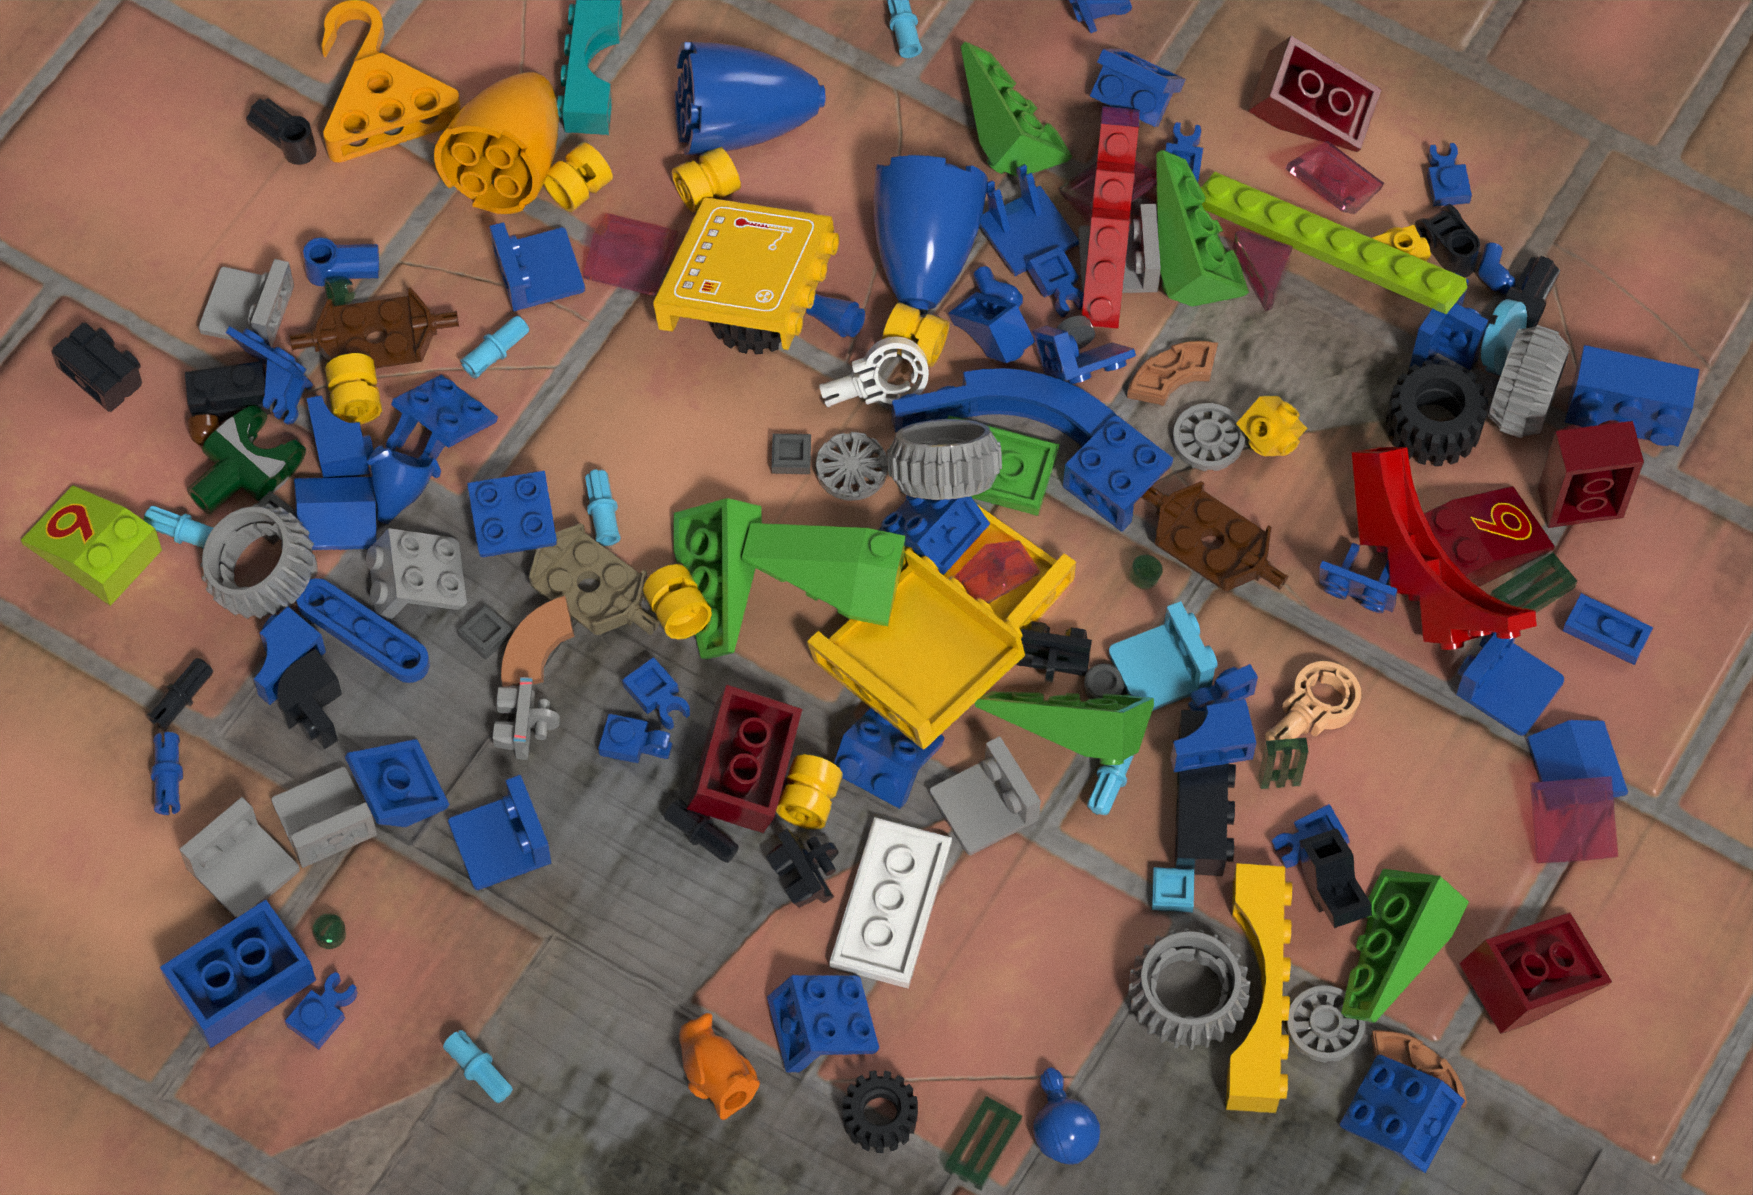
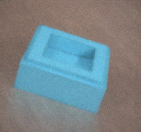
M1154 867L1152 910L1193 912L1194 869Z

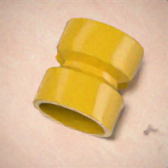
M582 142L565 156V162L558 161L550 167L544 187L561 208L568 212H573L589 199V192L597 193L611 182L613 175L603 156L593 146Z
M722 147L701 154L699 156V164L695 161H687L671 171L679 196L686 207L693 213L698 211L704 197L714 199L715 195L722 199L741 189L737 170L731 158Z
M899 302L893 308L888 318L882 339L903 337L915 342L925 353L928 366L933 367L945 345L950 322L932 314L921 317L919 309ZM897 349V355L901 356L902 349Z
M350 353L329 361L325 367L328 389L331 392L329 397L332 414L345 422H360V424L368 423L380 416L382 406L379 389L375 387L377 385L374 360L364 354Z
M678 564L667 565L655 571L646 580L643 587L644 597L652 611L656 613L663 630L670 638L678 640L689 638L699 633L709 623L712 616L711 608L703 594L698 590L695 580L686 567Z
M797 755L793 759L787 775V783L789 785H786L785 789L781 792L776 812L785 821L795 826L813 830L822 829L825 827L831 811L832 802L830 799L836 796L843 777L842 771L826 759L814 755Z

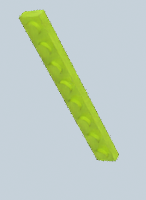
M1214 172L1201 187L1206 197L1205 202L1202 203L1205 211L1444 314L1450 311L1467 289L1466 278L1220 173Z

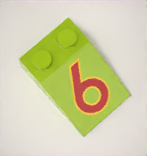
M74 485L21 539V543L110 606L162 551L153 526L127 508Z

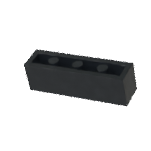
M1181 710L1178 740L1191 735L1203 724L1205 711ZM1228 763L1177 772L1174 868L1194 869V875L1223 876L1226 862H1233L1234 838H1227V825H1234L1235 801H1228V788H1235L1236 764Z

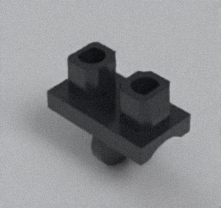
M1035 621L1029 624L1027 630L1021 629L1023 635L1021 641L1025 656L1016 665L1046 670L1045 681L1052 683L1055 671L1086 676L1092 640L1087 639L1085 629L1071 627L1066 630L1064 636L1050 633V627L1046 623Z
M789 829L777 835L782 843L768 853L766 858L779 876H783L795 867L800 873V877L784 887L792 903L800 908L816 899L825 904L834 898L832 891L818 868H821L826 876L832 875L836 871L831 862L839 853L835 844L829 842L821 845L817 836H814L806 842L811 850L808 852L800 837H793Z

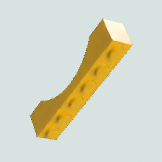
M1236 863L1234 871L1232 918L1245 933L1254 950L1261 973L1262 1001L1256 1023L1245 1041L1230 1056L1227 1068L1226 1110L1276 1113L1279 1100L1287 1098L1288 1074H1280L1281 1060H1287L1289 1050V1035L1281 1034L1282 1021H1288L1290 1009V997L1282 996L1283 982H1289L1291 959L1290 957H1283L1284 944H1290L1292 923L1291 919H1284V906H1291L1292 882L1285 881V866Z

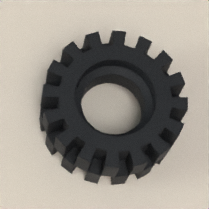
M870 1071L869 1078L865 1079L861 1075L856 1078L855 1086L853 1084L849 1085L847 1096L843 1098L842 1121H844L846 1134H851V1141L855 1145L861 1142L862 1149L869 1151L870 1147H876V1153H884V1147H890V1151L897 1150L899 1142L905 1145L909 1141V1134H914L918 1118L917 1096L913 1095L912 1086L910 1084L904 1085L903 1077L897 1075L896 1079L891 1078L890 1071H884L883 1076H877V1071ZM876 1098L889 1100L896 1108L895 1118L886 1125L880 1126L870 1123L863 1112L869 1101Z

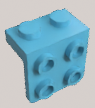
M1181 601L1167 606L1164 625L1117 642L1109 648V657L1113 665L1120 672L1124 681V687L1129 696L1154 698L1152 711L1187 698L1192 692L1200 688L1212 686L1215 668L1218 666L1214 651L1209 645L1204 646L1199 636L1200 627L1195 615L1187 613Z

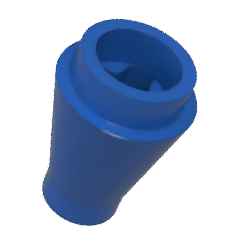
M815 294L812 308H807L806 310L808 315L816 318L843 338L846 336L855 337L860 332L865 321V310L860 308L857 302L824 297L819 294Z

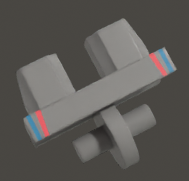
M520 677V686L498 687V713L516 714V722L495 721L493 730L494 747L515 750L516 759L528 760L532 728L535 729L536 739L545 740L547 730L556 729L560 724L559 714L549 710V700H538V708L534 709L535 692L532 691L533 678Z

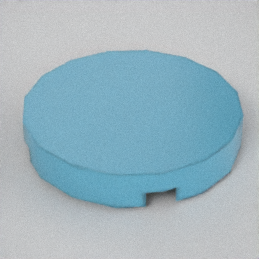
M1513 299L1503 300L1495 308L1493 315L1498 317L1495 324L1489 323L1488 327H1486L1481 346L1483 366H1487L1485 369L1488 373L1501 376L1518 329H1525L1527 326L1526 306L1522 302Z

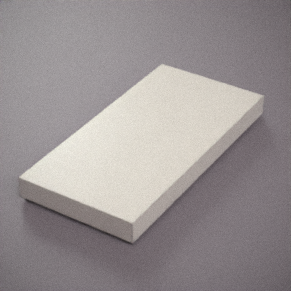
M874 817L830 959V968L909 989L952 845V837Z

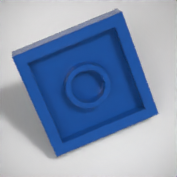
M1103 49L1097 61L1103 67L1090 97L1114 108L1140 110L1139 120L1158 127L1173 93L1181 92L1186 79L1123 49Z
M1466 291L1447 314L1431 309L1418 330L1409 367L1416 364L1421 368L1423 361L1433 360L1436 353H1439L1469 370L1472 369L1478 360L1488 320L1482 317L1476 310L1462 307Z

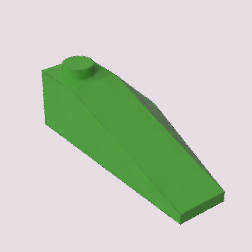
M964 42L961 46V52L979 142L988 157L986 161L989 166L1000 174L1007 172L1018 177L1016 169L1023 164L1027 166L1028 175L1068 162L1072 158V154L1059 133L1051 124L1047 123L1043 126L1035 117L1034 112L1038 108L1031 100H1026L1019 92L1013 89L1016 82L990 52Z
M1164 150L1159 151L1156 154L1160 273L1163 279L1162 287L1165 294L1172 300L1192 307L1245 296L1249 293L1239 260L1233 250L1226 252L1217 234L1223 230L1218 220H1213L1204 210L1202 203L1205 202L1206 197L1186 159Z
M725 498L674 513V554L676 562L682 563L689 570L697 584L698 590L705 597L712 612L709 623L695 635L701 659L707 660L735 652L756 569L742 561V554L750 524L762 523L761 506Z
M751 523L742 554V561L780 582L787 581L806 592V596L815 601L820 599L837 608L839 614L849 619L888 626L905 558L906 536L870 528Z
M991 691L982 695L975 702V707L1080 755L1100 758L1101 764L1121 765L1125 759L1139 752L1154 707V698L1103 694V698L1081 701L1079 693H1066V695L1051 696L1047 701L1044 700V695L1038 692Z
M1391 869L1382 870L1368 898L1372 905V916L1366 917L1368 921L1365 934L1358 936L1356 948L1361 953L1358 966L1351 970L1341 1012L1346 1018L1375 1023L1453 936L1469 901L1441 876Z

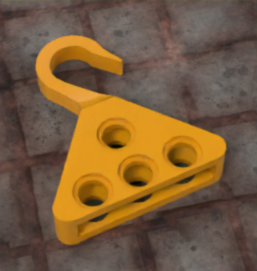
M348 0L334 6L327 13L324 20L325 32L322 41L324 57H327L337 38L338 29L345 22L362 20L367 22L371 28L354 59L352 68L323 131L329 159L337 163L344 162L446 129L451 120L461 110L458 91L384 53H380V47L384 38V26L380 12L372 4L361 0ZM439 115L438 119L431 124L420 122V120ZM404 126L403 130L397 135H387L384 133ZM368 138V141L364 145L359 147H354L349 144L358 140Z

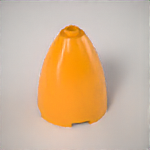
M521 73L494 83L471 99L451 120L435 145L434 162L438 174L448 188L454 186L462 194L473 199V207L496 214L518 213L535 200L547 178V172L551 167L558 140V106L551 83L538 73Z

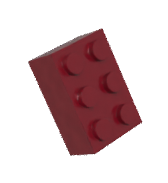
M1609 420L1597 426L1580 427L1578 425H1571L1555 431L1538 484V492L1548 528L1624 518L1644 463L1633 421L1619 422Z
M726 685L715 704L687 810L764 833L775 817L803 709Z

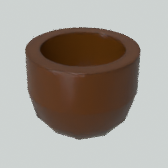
M196 415L187 420L189 436L198 445L203 446L207 438L219 428V420L215 415Z

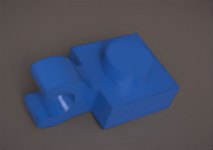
M609 714L598 750L600 756L639 763L641 753L669 759L673 745L672 742H669L671 734L660 730L648 732L647 721Z

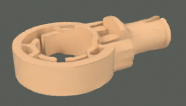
M1319 661L1305 666L1296 677L1291 695L1283 702V711L1288 714L1265 733L1267 743L1272 747L1279 740L1280 743L1274 750L1284 752L1302 733L1307 734L1312 727L1311 735L1318 736L1324 729H1336L1346 725L1354 717L1361 700V687L1356 677L1347 668L1334 662ZM1321 676L1320 683L1332 685L1333 688L1341 693L1343 702L1339 706L1322 703L1313 696L1310 687L1314 686L1318 677ZM1349 696H1350V698H1351V706H1350V708H1348V709L1346 710L1345 708H1346V705H1347V703H1348V701H1349L1348 698H1349Z

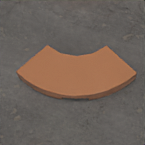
M1210 341L1179 343L1172 345L1171 349L1158 354L1154 358L1150 357L1134 375L1128 389L1127 398L1164 406L1169 395L1179 386L1193 381L1209 382L1218 343Z
M565 596L553 599L536 608L515 629L503 656L501 667L502 687L520 686V677L533 678V685L544 682V666L549 654L561 642L575 637L568 601Z
M1372 1031L1371 1039L1374 1060L1377 1055H1383L1442 1080L1465 1100L1461 1108L1466 1107L1467 1100L1462 1083L1445 1058L1442 1059L1433 1050L1423 1045V1041L1412 1036L1394 1031Z

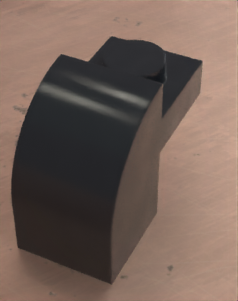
M314 649L294 662L284 672L278 685V701L284 721L289 729L299 724L306 737L310 741L316 738L324 749L338 741L334 724L322 708L342 695L339 680L318 651Z
M1336 828L1299 840L1303 874L1318 912L1324 911L1334 928L1372 916V905L1355 878L1354 855L1339 830Z

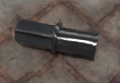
M194 659L174 684L169 683L166 686L168 691L154 708L146 714V718L153 725L158 723V728L166 732L169 725L185 706L191 707L194 703L192 698L213 674L211 666L202 659Z
M677 799L676 803L673 802L668 807L664 819L685 833L690 838L689 842L692 845L700 844L718 859L727 863L734 858L739 849L738 844L715 828L712 818H704L697 812L687 810L688 805L682 799Z

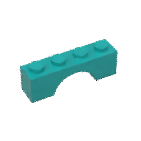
M576 0V4L569 5L568 25L573 26L572 34H566L564 46L565 56H569L568 65L562 64L561 87H565V95H558L557 100L558 115L560 118H563L566 133L609 135L613 105L611 83L598 78L591 72L588 66L598 52L620 43L623 19L622 0Z

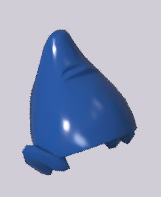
M383 445L374 449L366 463L371 465L378 521L389 524L404 508L417 500L429 483L431 476L434 478L440 477L441 468L434 457L431 458L423 453L421 460L403 453L391 451L389 448L384 449Z

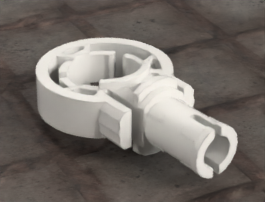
M888 337L875 343L868 350L864 358L852 361L854 370L852 374L825 384H819L822 397L825 398L824 402L827 408L857 396L863 397L867 405L877 401L892 404V400H897L904 395H920L923 392L929 377L927 358L923 350L915 342L903 337ZM897 349H902L901 357L907 359L913 366L911 383L915 384L918 374H921L917 383L910 387L909 381H905L900 385L889 384L878 373L880 365L885 359L897 356Z

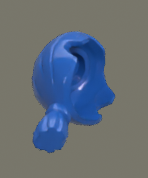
M1052 1067L1048 1068L1040 1076V1085L1047 1095L1048 1103L1036 1115L1033 1122V1134L1040 1151L1045 1156L1063 1164H1078L1096 1149L1100 1140V1124L1097 1116L1088 1106L1066 1097V1092L1063 1091L1064 1077L1059 1070H1055Z

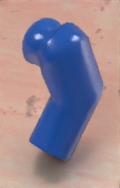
M1487 243L1484 246L1478 270L1479 278L1492 290L1499 291L1501 294H1507L1511 286L1515 287L1516 280L1500 264L1503 248L1496 243Z
M983 266L974 272L973 276L980 293L1017 304L1018 307L1022 305L1023 296L1021 292L1013 285L996 281L989 267Z

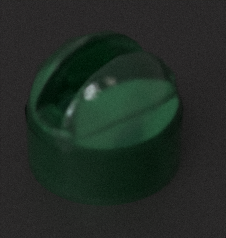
M334 277L325 280L327 299L332 300L333 307L348 305L354 300L355 292L348 293L347 286L353 285L348 278Z
M1140 555L1134 559L1130 567L1129 578L1131 583L1143 590L1152 588L1158 583L1163 573V567L1155 557Z
M332 913L322 914L316 918L312 928L315 942L324 949L339 947L346 938V928L343 920ZM329 923H332V924L329 926V928L326 930V932L324 933V935H323V936L320 935V933L322 932V930H323Z

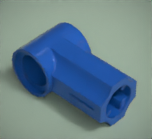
M320 237L310 240L304 246L303 256L306 277L310 283L316 286H328L337 279L379 278L378 244L335 245L333 241ZM318 261H327L325 263H316Z

